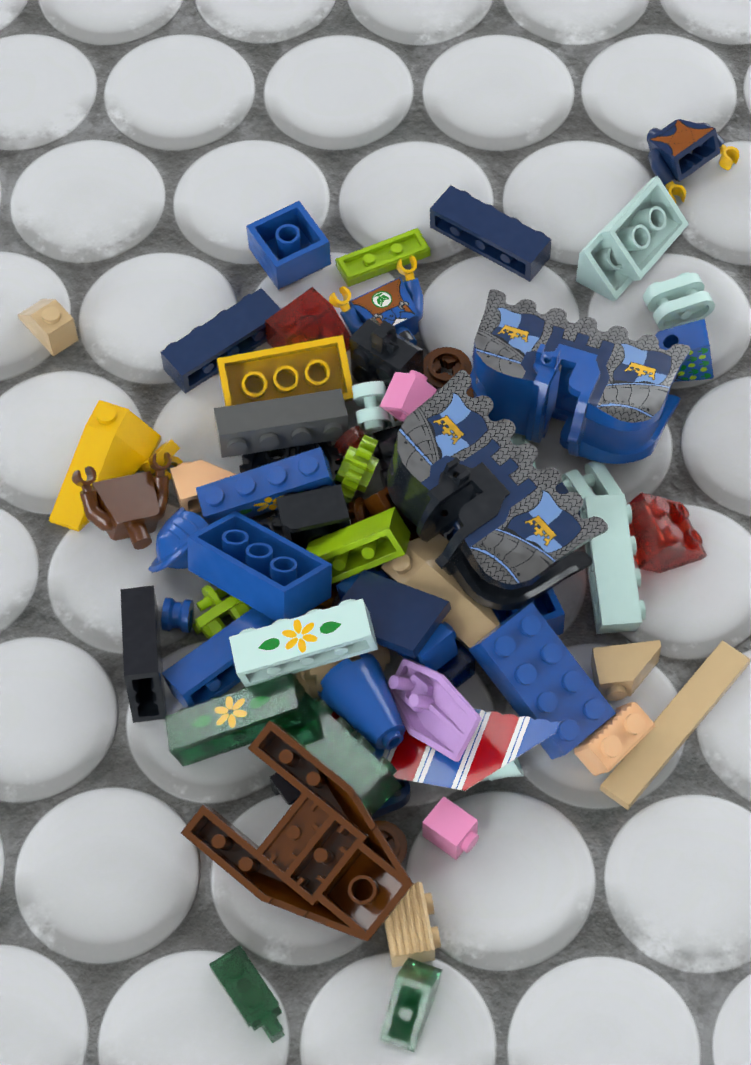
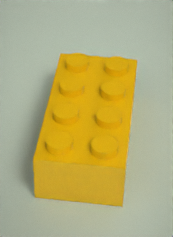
M343 335L217 358L225 406L334 389L342 390L344 402L354 400L353 385Z

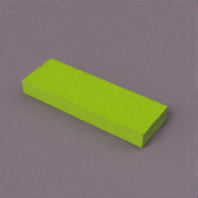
M416 228L336 258L335 263L346 285L350 287L397 269L396 265L400 259L402 260V266L410 264L409 257L411 255L417 261L431 256V249L420 230Z

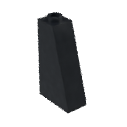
M154 585L120 589L124 680L133 723L167 719L164 677L161 674L163 672L159 615Z

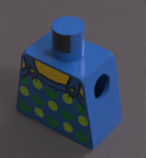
M705 319L658 331L655 334L659 340V347L663 350L670 349L674 344H684L691 348L674 382L714 378Z

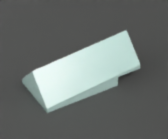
M658 176L653 177L579 253L576 282L611 301L617 300L632 281L641 280L689 225Z

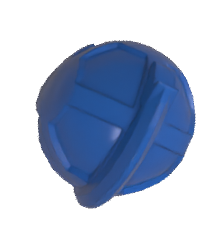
M184 507L179 508L165 522L157 535V557L148 568L149 571L154 573L167 567L173 569L188 568L187 537L209 524L200 515L186 511Z

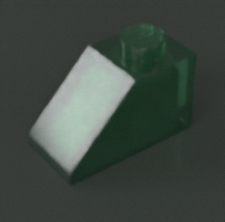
M407 958L396 975L379 1040L415 1052L435 1000L442 969Z

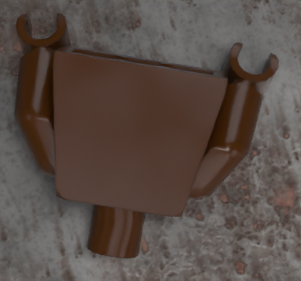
M168 452L164 453L165 462L163 466L157 464L156 453L150 456L149 464L155 470V475L153 476L151 471L94 482L97 475L93 467H85L86 481L82 479L80 470L74 471L72 481L75 485L82 488L80 497L86 518L102 531H106L112 540L117 541L130 538L135 549L139 550L148 547L152 543L149 533L156 531L158 521L165 515L169 500L168 475H165V469L171 465V455Z

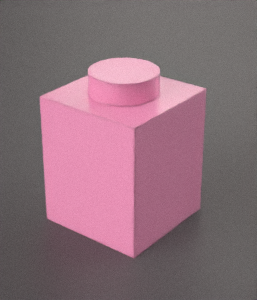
M411 370L409 373L395 372L380 407L399 421L404 422L405 418L433 396L437 389L427 382L428 378L420 372Z
M444 796L422 822V836L455 860L458 859L463 851L466 853L470 852L479 839L477 834L478 820Z

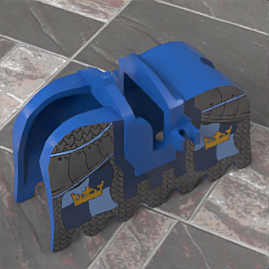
M495 289L490 290L485 311L474 339L473 370L470 374L474 398L484 395L491 398L494 403L493 410L488 415L489 419L495 422L502 419L512 421L516 427V434L525 435L526 440L540 443L542 438H545L552 418L564 421L565 424L560 433V444L562 447L567 449L570 455L584 457L600 463L625 464L650 456L655 450L668 420L679 405L680 398L669 394L691 348L684 344H674L670 349L663 350L659 347V340L653 335H643L639 340L632 341L628 338V331L622 326H613L608 331L601 332L597 329L596 320L591 317H583L576 323H570L566 319L567 313L560 308H553L545 314H540L536 311V304L532 300L523 299L516 305H509L506 303V295L503 292Z

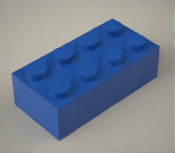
M237 511L226 515L187 537L188 570L274 621L300 617L331 598V563Z
M532 602L517 610L468 649L519 717L528 716L534 720L546 719L551 723L560 721L556 733L540 743L551 759L569 753L616 714Z

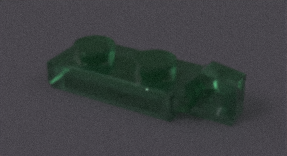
M238 945L209 964L214 976L248 1027L251 1026L254 1031L262 1027L272 1043L285 1036L283 1033L284 1029L276 1018L282 1014L279 1003L241 945Z

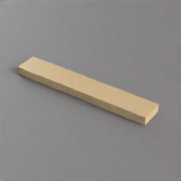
M722 640L654 721L655 727L620 761L600 785V791L629 810L747 668L750 658Z

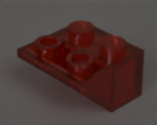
M641 492L628 503L632 509V523L629 524L630 536H635L637 553L634 558L639 569L662 573L702 560L707 556L702 546L703 540L700 534L693 528L688 518L689 512L681 502Z

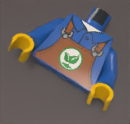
M411 255L409 257L411 263L410 270L402 266L401 259L397 262L398 272L405 275L406 280L404 281L399 277L353 300H350L351 292L345 286L339 288L343 301H340L334 292L330 294V304L342 310L340 315L351 335L367 319L374 318L379 323L385 320L395 326L398 335L417 345V340L413 335L419 331V321L423 317L424 298L419 279L414 277L413 273L417 268V260L414 256Z

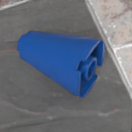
M369 653L359 655L362 659L353 662L350 658L342 660L323 677L320 683L323 690L322 692L318 691V696L326 706L377 749L390 750L397 747L402 742L406 729L379 661L373 654Z

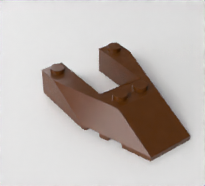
M269 721L248 749L298 789L301 795L260 846L255 844L216 810L202 805L182 830L181 834L261 901L369 942L414 883L354 788L283 728Z

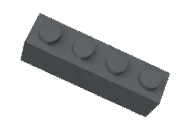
M341 389L214 408L216 432L222 458L349 438L348 413Z

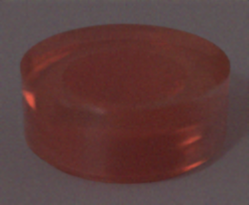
M354 426L340 436L335 443V448L342 456H345L350 446L358 449L364 434H367L360 426Z

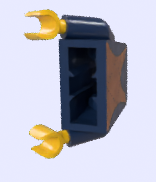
M677 119L662 130L652 128L647 134V142L650 149L648 160L655 176H658L663 185L666 186L675 203L676 199L673 195L679 196L682 202H684L686 190L682 185L675 184L673 181H682L719 154H721L719 164L725 170H730L732 164H736L739 159V150L733 146L726 147L724 145L725 141L716 132V128L711 127L707 123H694Z

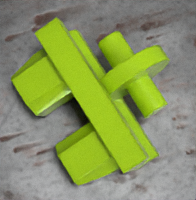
M206 585L201 588L204 598L197 602L196 605L201 612L209 606L211 609L196 618L192 628L197 635L203 632L210 639L226 627L221 621L223 617L230 614L235 621L252 607L232 595L221 601V598L228 593L220 588L214 590L210 585Z

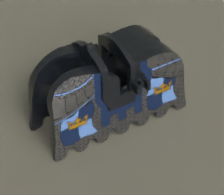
M459 370L439 391L405 418L397 433L394 452L388 467L387 490L392 502L417 527V535L425 542H428L439 533L444 535L458 521L461 528L454 534L435 562L448 575H453L468 596L477 603L492 609L504 611L520 609L565 579L589 567L592 564V558L584 551H574L593 538L605 533L608 530V525L600 517L593 516L588 519L579 517L578 512L583 506L581 495L576 492L559 494L555 490V487L560 482L561 475L559 472L550 467L542 470L534 468L533 463L538 456L537 448L529 443L519 446L512 444L510 439L514 436L516 430L514 423L507 419L496 422L491 421L488 415L493 410L494 403L492 399L484 395L475 398L469 397L466 392L471 387L472 379L466 371Z

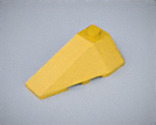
M99 400L85 425L49 521L78 532L81 531L90 521L85 516L80 497L82 488L75 485L72 481L74 471L80 470L82 479L86 481L85 467H93L97 475L94 482L135 474L138 470H143L140 466L156 451L162 440L161 436L129 409Z

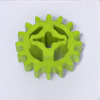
M365 434L358 449L349 447L334 479L342 483L341 487L347 504L352 501L356 490L365 493L379 462L378 458L372 456L378 440Z

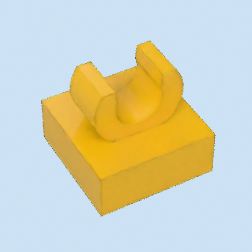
M172 439L162 444L154 452L156 453V462L160 466L164 465L165 452L171 455V465L174 467L183 463L180 458L173 456L180 448ZM149 458L140 466L145 472L151 471V474L155 472L149 464ZM165 469V475H168L169 480H171V473Z

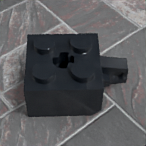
M374 318L367 319L349 338L351 373L359 383L383 381L387 390L395 372L409 373L411 370H414L424 375L423 349L398 335L395 326L385 320L379 323Z
M339 484L334 486L324 485L315 490L301 493L291 492L283 497L276 498L278 515L257 522L300 547L307 549L309 542L349 526L350 517L342 487Z

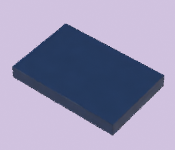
M363 570L337 604L338 606L345 600H359L363 598L370 613L377 644L412 658H416L451 610L448 600L367 570Z

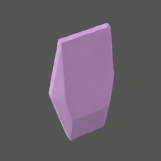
M403 658L396 674L389 678L388 684L408 734L453 761L459 762L482 718L443 674L411 659Z

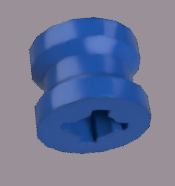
M166 597L161 615L162 630L171 631L173 628H177L184 633H190L194 617L193 600L185 599L183 602H176L173 598Z

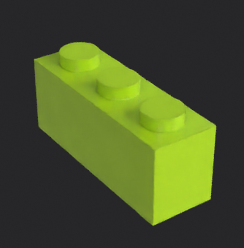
M393 507L308 543L306 550L332 564L333 584L361 573L363 570L371 569L405 555L411 532L396 508Z

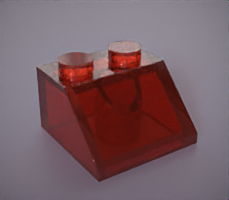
M313 287L265 320L267 343L272 348L343 335L346 352L350 350L349 338L351 336L335 308Z

